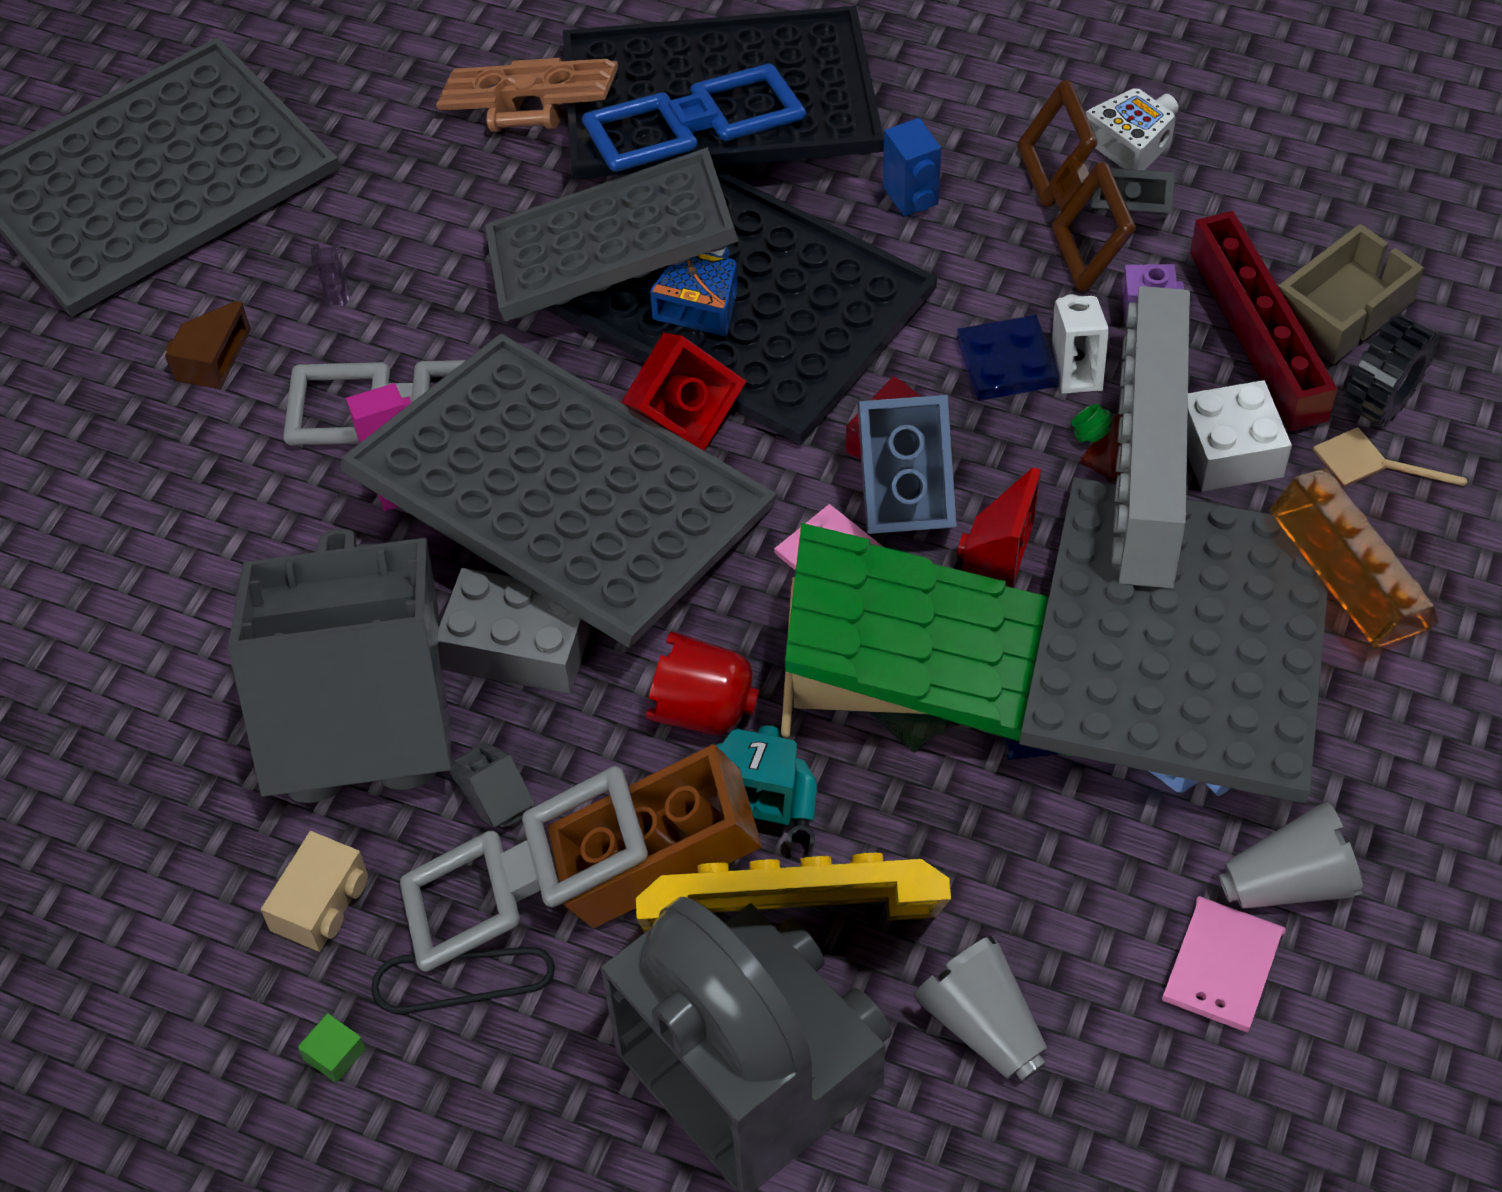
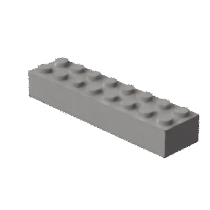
M1139 286L1137 302L1128 303L1126 327L1133 329H1127V334L1124 335L1121 359L1125 361L1122 362L1120 386L1124 387V389H1121L1119 414H1123V417L1119 419L1117 443H1122V445L1118 446L1116 472L1124 473H1121L1120 476L1117 475L1114 502H1122V505L1115 506L1113 532L1121 533V538L1114 537L1111 564L1120 565L1119 583L1174 589L1186 524L1190 290Z

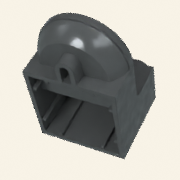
M336 529L328 531L319 537L317 551L243 562L228 650L261 797L288 793L289 797L297 802L312 803L326 800L336 795L343 788V785L381 780L382 784L388 788L405 790L426 784L433 779L436 772L451 770V721L438 651V602L427 539L419 538L374 545L356 544L353 531Z
M678 897L660 911L659 917L652 924L650 930L601 966L616 1053L737 1192H755L883 1086L885 1044L883 1042L891 1036V1028L878 1006L863 991L858 988H852L840 997L817 973L825 965L823 955L812 937L796 921L788 918L775 928L750 903L723 923L717 916L698 902L687 897Z

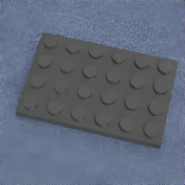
M708 147L485 224L498 306L504 321L527 317L534 313V311L554 304L562 305L568 303L573 298L586 293L606 290L611 285L621 281L644 277L656 269L671 264H682L691 257L709 251H720L729 244L739 241Z

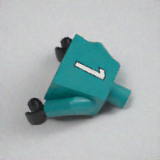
M763 726L757 733L740 729L731 731L725 741L716 744V746L740 768L753 817L789 825L791 819L795 820V827L791 828L787 835L786 852L791 856L792 842L796 839H804L809 844L807 857H810L814 850L815 835L809 828V821H814L817 781L806 761L796 757L797 743L794 740L783 738L781 731L773 726Z

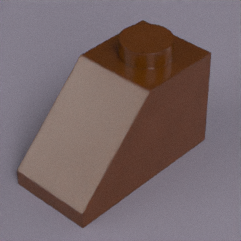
M231 302L181 324L174 339L168 342L165 351V358L170 365L175 381L221 390L251 330L243 302Z

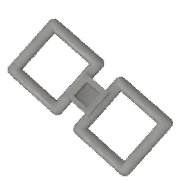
M466 360L420 361L414 367L413 383L395 384L401 397L409 396L411 402H413L429 390L430 377H445ZM383 362L299 364L294 366L291 372L283 434L285 443L288 445L359 444L354 427L301 428L307 381L372 379L371 390L393 384L389 383V366Z
M617 766L610 767L527 810L522 816L527 840L503 852L498 833L487 831L404 874L400 879V888L418 968L422 971H431L515 928L520 922L516 903L538 891H541L545 905L556 907L644 862L647 859L648 851L623 770ZM609 790L626 849L559 883L543 824ZM484 855L499 914L433 947L420 887Z

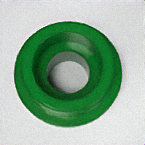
M1099 404L1086 407L1072 420L1071 424L1075 429L1074 436L1080 442L1088 440L1092 443L1102 439L1110 431L1109 425L1113 420V415L1108 409H1102Z

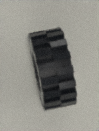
M1400 313L1396 316L1393 315L1389 319L1388 324L1385 323L1380 328L1378 336L1375 335L1373 337L1370 347L1360 357L1359 365L1354 368L1351 374L1353 378L1346 386L1345 390L1347 392L1343 396V401H1345L1343 406L1380 427H1386L1390 421L1396 418L1398 411H1402L1406 406L1409 397L1411 398L1415 393L1418 383L1423 380L1424 372L1430 366L1433 360L1431 357L1437 350L1438 346L1436 344L1439 342V334Z

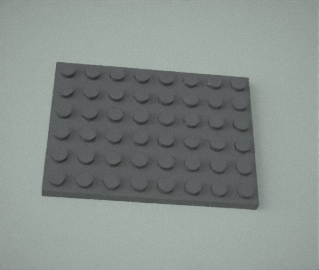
M216 37L0 149V234L70 317H73L340 169L338 157Z
M502 333L341 457L340 464L341 472L628 648L640 639L774 506L777 493Z
M1073 477L1019 744L1306 804L1311 786L1333 527L1186 499V524L1174 589L1119 583L1120 565L1111 564L1114 537L1121 538V533L1113 532L1115 506L1122 505V502H1114L1116 485Z

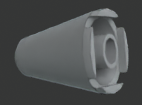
M1329 802L1317 805L1226 861L1225 868L1227 872L1220 874L1219 878L1228 902L1237 900L1241 909L1353 898L1361 895L1363 882L1350 842L1346 843L1341 832L1336 830L1342 828L1343 825L1333 806Z
M993 936L989 939L988 937L981 939L945 964L947 968L937 977L939 982L932 975L914 993L913 996L923 1008L1005 1078L1009 1079L1017 1074L1020 1080L1023 1081L1046 1063L1040 1055L1048 1048L1000 944Z

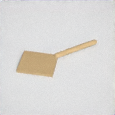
M1359 427L1313 447V451L1343 487L1386 468L1465 486L1468 483L1464 477L1385 459Z

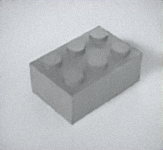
M461 568L438 629V651L441 669L571 694L593 626L514 577Z

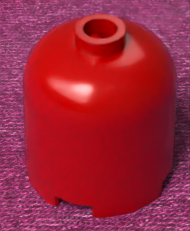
M671 631L668 634L666 643L674 646L671 653H668L667 656L660 655L648 698L657 701L656 708L651 707L647 710L646 720L711 736H723L731 733V731L738 727L744 714L753 715L760 689L751 687L753 672L750 663L743 655Z

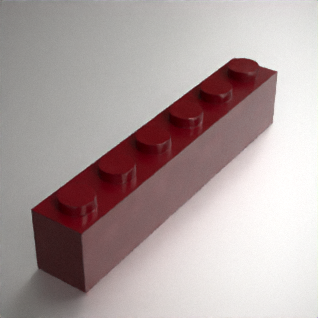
M1234 210L1197 219L1190 255L1260 380H1265L1273 402L1288 430L1294 431L1328 422L1338 388Z

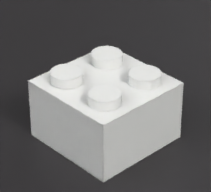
M1265 380L1188 393L1187 456L1201 492L1284 477L1292 444Z

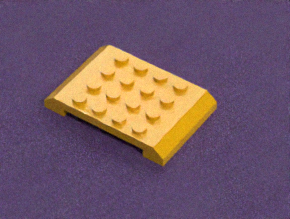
M883 853L852 855V861L848 864H832L831 856L805 857L800 859V867L780 868V860L777 859L755 860L749 862V870L729 871L728 863H706L697 865L698 873L661 875L636 897L637 921L644 933L651 929L652 924L659 917V913L664 907L678 897H687L703 905L712 913L740 911L750 903L758 910L886 902L887 921L936 918L951 900L949 877L923 859L883 861Z

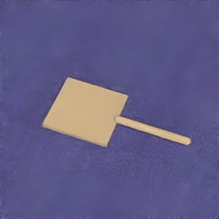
M792 577L789 623L792 608V597L795 577ZM786 671L781 736L784 738L790 736L793 702L792 673Z

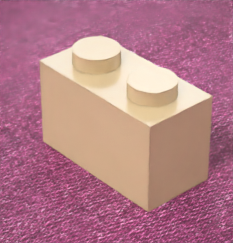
M310 831L261 908L269 930L320 952L328 938H334L339 932L343 923L344 912L352 898H358L366 886L368 873L361 852Z

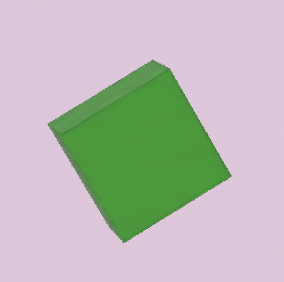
M327 1013L302 1041L298 1049L303 1060L337 1084L366 1050L361 1036Z

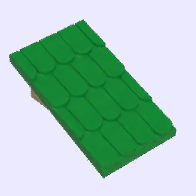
M801 523L785 657L786 672L792 673L794 708L929 714L1020 741L1049 596L1005 586L1006 581L936 565L922 556L870 544V539Z

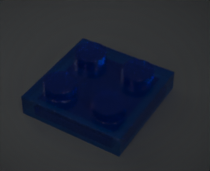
M1037 315L957 329V342L978 401L1058 387L1059 373Z

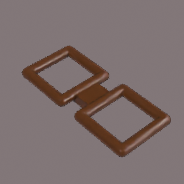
M1063 80L1058 84L1018 141L1017 147L1041 204L1045 207H1050L1055 202L1058 204L1061 212L1052 223V231L1076 288L1081 292H1086L1093 286L1132 236L1136 226L1109 165L1105 162H1099L1090 173L1088 172L1084 162L1093 152L1098 141L1073 84L1068 80ZM1064 104L1080 142L1049 182L1034 145ZM1101 187L1118 227L1085 268L1069 227L1097 189Z

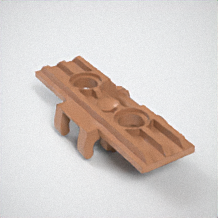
M561 58L512 61L511 65L454 69L444 86L436 107L438 110L489 108L487 112V125L491 132H500L505 127L544 125L547 129H555L564 115L561 104L606 99L618 69V62L609 61L608 59L562 62ZM525 96L540 97L543 110L519 111Z

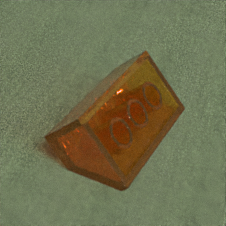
M1326 468L1296 476L1269 511L1372 646L1378 648L1434 628L1439 623L1434 605L1422 591L1418 582L1410 576L1395 557L1392 549L1384 543L1369 524L1366 516L1358 510L1343 491L1339 482Z

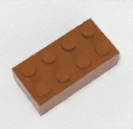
M712 744L629 785L628 788L648 851L647 859L641 864L564 902V906L592 928H595L635 909L636 897L661 875L698 873L697 865L706 863L729 864L762 848L740 768L715 744ZM610 795L548 825L559 882L626 849Z

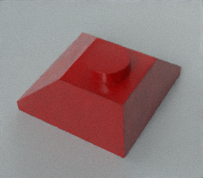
M1032 467L976 516L970 534L962 533L957 549V558L963 559L962 571L1006 581L1005 586L1014 587L1035 523L1041 469Z

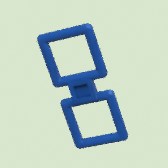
M768 63L695 83L691 86V95L671 100L666 93L661 92L590 111L583 115L582 123L609 169L618 172L693 151L697 147V139L693 133L713 127L720 139L729 141L801 121L806 116V110L776 67ZM766 80L785 107L782 110L729 124L711 95ZM659 109L677 139L619 154L602 125Z

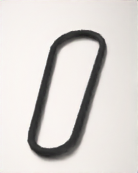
M539 947L468 951L454 959L536 954L543 957L548 966L547 974L541 981L531 985L403 1007L393 1006L385 1002L379 991L380 979L386 970L396 964L416 962L415 955H401L389 959L378 968L373 976L371 989L374 1000L382 1009L391 1013L407 1014L537 991L550 983L554 976L555 965L549 953Z

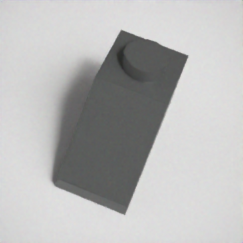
M483 742L451 761V770L448 772L479 817L491 826H509L522 818L525 813L523 810L535 804L510 754Z

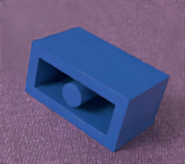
M920 117L884 130L883 188L903 217L927 210L932 206L938 205L942 148Z

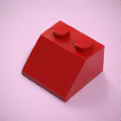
M663 333L621 403L704 451L747 381L685 337Z

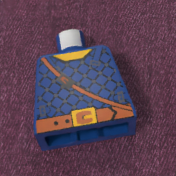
M726 247L720 251H709L691 257L682 264L669 265L650 291L653 319L726 337L729 331L738 287L737 263L733 259L728 258L730 255L729 249Z

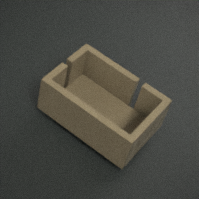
M1362 224L1357 225L1278 285L1315 351L1332 364H1335L1358 346L1360 339L1362 341L1367 339L1387 323L1393 315L1396 316L1414 302L1424 271V267L1394 248L1389 253L1381 280L1379 275L1389 243Z

